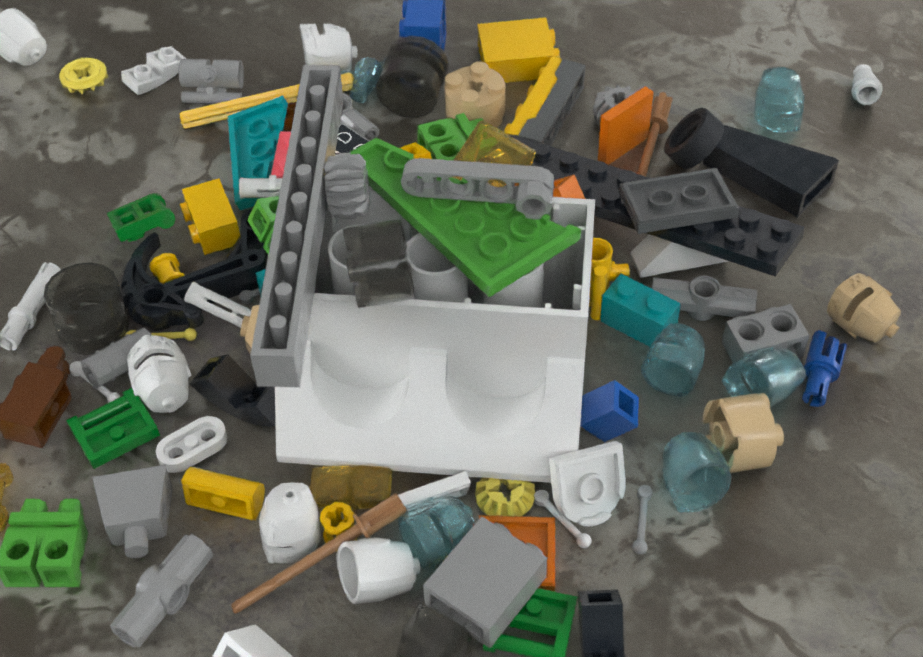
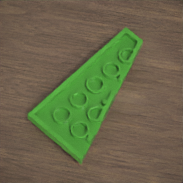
M374 138L350 152V154H360L366 161L369 186L488 297H491L581 238L580 228L568 224L566 228L550 221L549 214L543 215L541 219L526 218L523 213L517 211L516 205L511 203L412 196L402 188L401 180L404 165L409 160L414 159L413 154L378 138ZM454 177L449 178L455 184H465L468 182L464 178L461 180Z

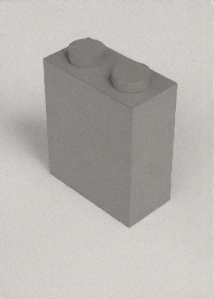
M481 516L424 583L425 605L488 648H491L545 580L547 557L544 556L537 546L531 543L525 544L512 536L510 531L502 524L492 523Z

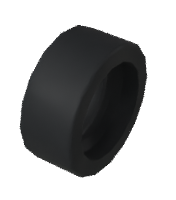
M703 107L695 109L687 114L671 131L664 146L665 154L683 169L696 166L717 146L724 131L723 123L709 110Z

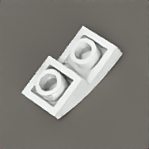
M172 46L162 47L157 51L147 53V64L136 65L134 68L122 71V82L137 95L146 93L179 73L180 60L186 58Z

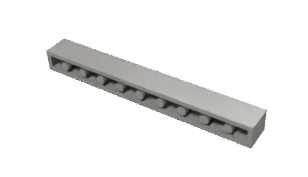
M303 65L250 354L257 386L300 388L328 204L325 191L324 166L329 156H335L343 105L340 66Z

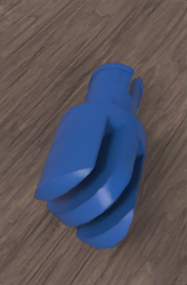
M820 330L815 331L812 336L804 364V373L808 377V381L802 395V400L807 404L810 395H813L810 406L821 407L826 403L829 384L839 378L847 348L846 343L839 344V339L833 336L825 340L827 333Z

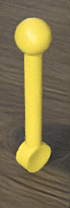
M188 328L182 332L151 333L152 335L169 339L185 338L187 341H193L197 337V332L194 328ZM130 330L126 334L130 335L136 330Z

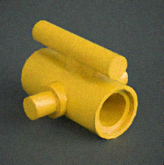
M593 238L591 261L590 317L597 321L601 317L602 295L609 288L610 282L615 281L620 274L627 277L630 276L629 264H615V261H612L613 248L607 240L602 238Z

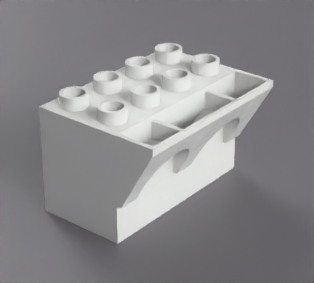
M370 186V206L366 216H358L355 219L335 218L329 212L327 204L300 388L275 387L277 462L441 475H456L466 471L468 477L551 483L549 458L578 451L595 199L553 197L552 208L549 213L550 221L565 228L568 224L580 228V240L491 297H488Z

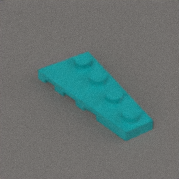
M284 96L228 116L234 201L240 211L254 206L256 200L260 199H240V177L269 178V175H271L280 131H283L288 106Z

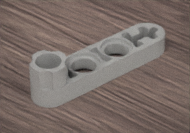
M416 158L409 160L404 165L401 186L407 193L417 197L516 204L517 211L523 213L526 218L541 219L543 215L549 214L552 208L554 176L549 170L538 166ZM458 176L466 179L468 182L465 184H455L449 178ZM491 179H499L504 181L507 185L503 187H495L490 185L487 181Z

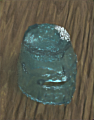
M786 67L767 68L763 71L756 90L754 107L755 120L761 126L776 132H797L800 130L805 95L802 90L799 74ZM797 113L791 117H780L781 114Z
M670 323L653 340L642 363L641 373L645 381L655 390L679 397L687 396L693 390L704 365L705 343L703 337L695 329L684 324Z
M774 347L755 351L731 364L722 378V383L731 397L765 393L769 398L770 408H773L784 402L800 387L806 377V370L795 353L788 349L774 350ZM741 371L746 382L752 389V393H750L747 390L746 386L742 382Z
M683 432L673 437L667 443L662 454L663 477L678 512H699L721 500L729 490L732 478L729 470L730 466L721 450L701 432ZM689 492L692 495H681L680 493Z
M453 496L434 500L431 497L405 512L406 514L398 519L402 542L409 545L412 557L418 558L420 567L426 571L439 567L475 525L474 514L471 508Z

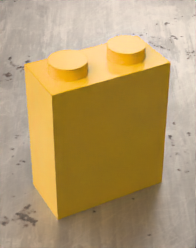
M546 17L477 24L480 61L485 62L490 69L498 72L503 77L505 83L537 80L541 67H546L552 56L560 58L559 48H554V29H549Z

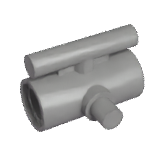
M181 59L179 63L181 87L197 88V91H182V103L215 104L241 98L242 93L227 92V88L241 89L243 87V62L241 60L214 59L211 65L209 59Z

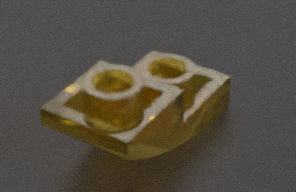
M359 465L312 468L310 492L318 508L329 506L334 502L349 504L355 510L373 508L390 497L392 470L386 467Z

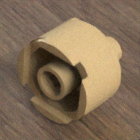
M474 62L471 66L460 68L446 75L444 85L446 118L455 119V115L464 113L469 121L483 118L488 132L496 129L502 123L505 114V81L498 72L490 69L485 62Z
M765 393L710 400L704 409L703 424L709 423L710 435L704 436V442L714 468L718 471L725 470L724 473L727 474L767 468L772 465L776 456L777 446L783 445L784 434L782 427L774 422L769 398Z

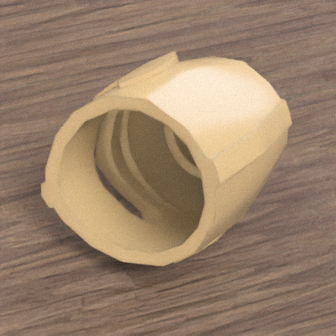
M857 273L842 282L835 289L828 303V316L854 338L859 336L872 343H876L886 335L892 338L900 328L896 325V322L901 314V310L891 299L892 293L864 274Z

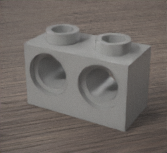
M788 304L777 308L771 307L762 312L747 316H737L732 320L726 321L722 344L738 373L743 374L804 357L809 333L792 305Z

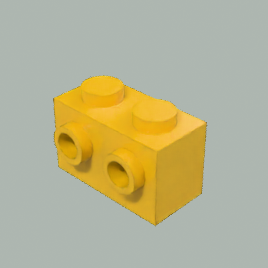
M220 179L183 188L182 192L185 202L179 205L184 221L192 222L191 225H188L193 244L200 243L204 255L233 247L240 236L238 222Z

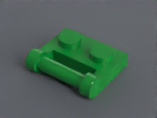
M158 193L149 194L106 213L120 242L126 240L128 242L136 241L142 238L146 231L157 226L168 229L174 225L176 220L174 213L171 209L165 207L166 202Z
M133 388L123 391V396L79 418L75 415L66 420L71 433L80 445L93 470L160 436L157 425L138 395L135 396Z
M537 588L508 625V627L556 637L555 645L501 634L491 648L483 644V651L496 653V650H501L528 657H566L578 597Z

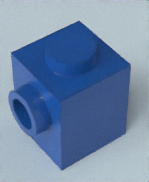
M616 380L582 395L580 426L603 442L638 427L639 397Z

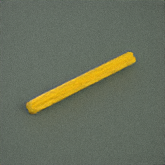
M349 72L341 74L342 91L353 90L355 82L352 74ZM300 84L181 111L180 120L182 127L189 129L227 120L228 116L280 96H284L287 103L297 102Z

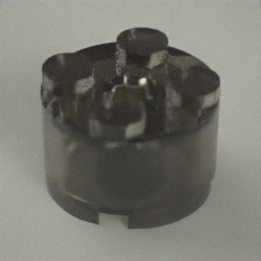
M400 219L343 229L347 252H353L351 258L346 259L350 283L359 282V284L354 285L356 302L359 309L404 301L415 297L411 264L407 255L408 248Z

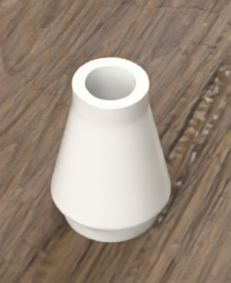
M865 64L859 65L853 72L852 97L860 104L870 105L879 99L883 87L870 66Z

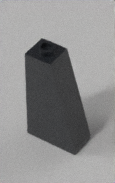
M727 125L723 126L724 131L717 146L703 161L705 166L711 169L717 168L721 175L797 218L833 183L839 162L838 159Z

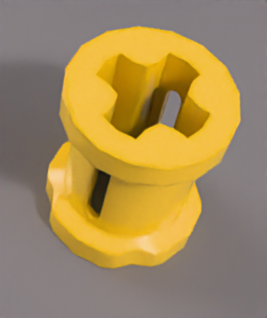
M162 253L154 257L149 265L153 275L162 284L185 275L180 272V263L176 255L172 253Z
M334 502L324 507L320 513V523L324 527L323 539L325 544L334 539V535L337 537L355 526L354 512L349 505L343 502Z

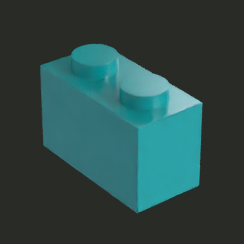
M620 274L602 295L600 321L660 352L677 330L681 303Z

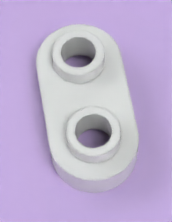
M205 416L166 436L156 447V456L159 464L165 465L170 473H179L215 454L227 442L225 425L217 417ZM213 437L212 439H210V440H208V441H204V440L207 439V438Z

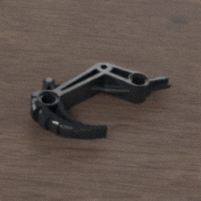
M252 209L245 211L241 216V235L225 257V260L164 284L156 281L146 273L150 258L161 247L158 234L153 232L131 255L130 260L125 266L121 281L122 302L125 308L128 309V314L137 324L154 327L155 331L175 325H187L189 328H197L204 322L203 309L184 301L187 290L193 282L227 298L240 295L244 290L253 291L259 288L256 273L266 269L268 254L263 248L265 242L260 243L247 221ZM207 300V302H209V303H211V304H212V303H215V302H213V301H211V300Z

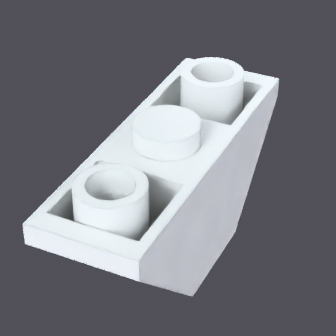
M648 235L631 251V260L640 278L728 262L727 260L652 235Z

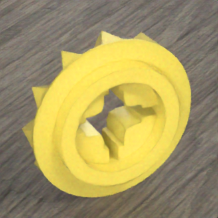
M80 58L66 64L60 71L59 78L63 88H68L70 93L79 90L81 94H84L86 90L95 91L96 86H103L104 80L108 78L106 66L100 60Z
M481 478L479 482H476L475 498L477 505L488 516H523L533 506L535 484L531 481ZM501 483H504L508 490H511L510 502H507V498L504 497L502 492H499Z

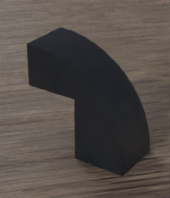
M229 354L210 358L189 383L212 404L240 420L259 426L271 427L276 425L275 387L257 386Z
M618 589L578 591L582 657H626L624 652L623 603Z

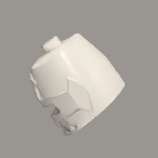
M10 8L1 12L0 55L10 63L14 61L23 66L38 62L44 56L47 45L36 24L18 9Z
M300 24L305 65L340 66V73L352 69V58H357V46H352L349 31H346V28L333 24H323V33L319 34L316 24Z
M144 335L131 348L127 357L128 375L135 396L139 395L146 406L153 412L172 413L177 411L188 400V377L192 376L184 353L182 354L175 341L162 336ZM153 353H167V354H170V355H173V356H174V357L162 356V355L151 356V357H149L147 360H145V361L140 365V367L137 369L139 363H140L146 356H148V355H150V354H153Z
M282 483L273 488L265 498L259 516L262 547L269 563H294L316 550L321 540L319 508L309 487L303 483ZM292 546L291 548H279V547Z
M379 537L345 541L341 543L336 553L340 580L349 601L353 604L384 601L411 591L413 584L416 582V574L420 573L419 559L412 557L409 545L404 542L391 541Z

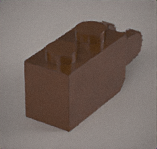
M54 345L53 347L46 348L47 350L44 351V354L41 355L37 363L28 362L22 373L15 378L13 388L4 402L0 403V431L4 439L43 448L72 399L66 383L68 374H70V364L67 360L65 361L66 354L62 347Z

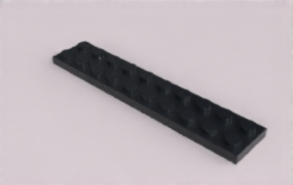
M507 134L480 161L482 163L543 167L553 174L554 180L575 175L585 199H595L594 216L635 230L636 228L620 196L619 187L621 183L650 179L633 171L617 168L601 161L579 156L573 152L560 150L544 143H538L519 135ZM499 179L489 180L504 186L507 185L504 181ZM738 206V218L647 232L646 234L776 277L802 240L804 226Z

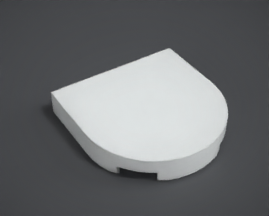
M612 441L549 458L553 500L562 516L582 526L599 525L612 516L611 512L616 507L619 499H623L626 489L622 443Z

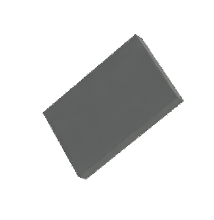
M717 168L621 183L619 187L620 196L638 234L738 218L739 207Z

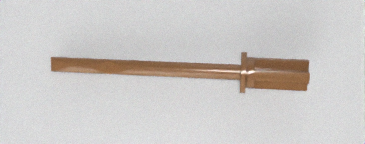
M660 92L659 96H655L653 102L649 135L637 172L639 175H647L658 134H663L668 130L669 124L667 119L673 98L667 97L665 92Z
M397 493L364 514L358 516L355 513L353 515L357 523L355 526L231 604L233 612L235 614L241 612L274 591L277 587L282 586L338 550L341 543L353 541L362 534L366 538H371L375 532L407 513L408 511Z

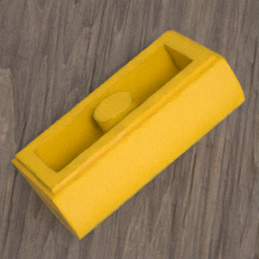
M189 467L181 479L187 505L255 521L262 508L265 496L263 483L196 467Z

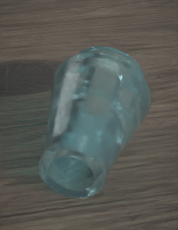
M365 57L355 64L352 90L350 92L352 100L358 103H365L370 93L383 76L382 66L377 60Z

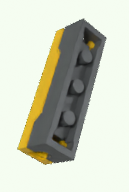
M552 56L546 67H541L536 84L529 87L524 104L518 105L515 119L512 124H507L503 138L507 134L519 135L523 138L552 146L584 89L585 64L566 59L562 60Z

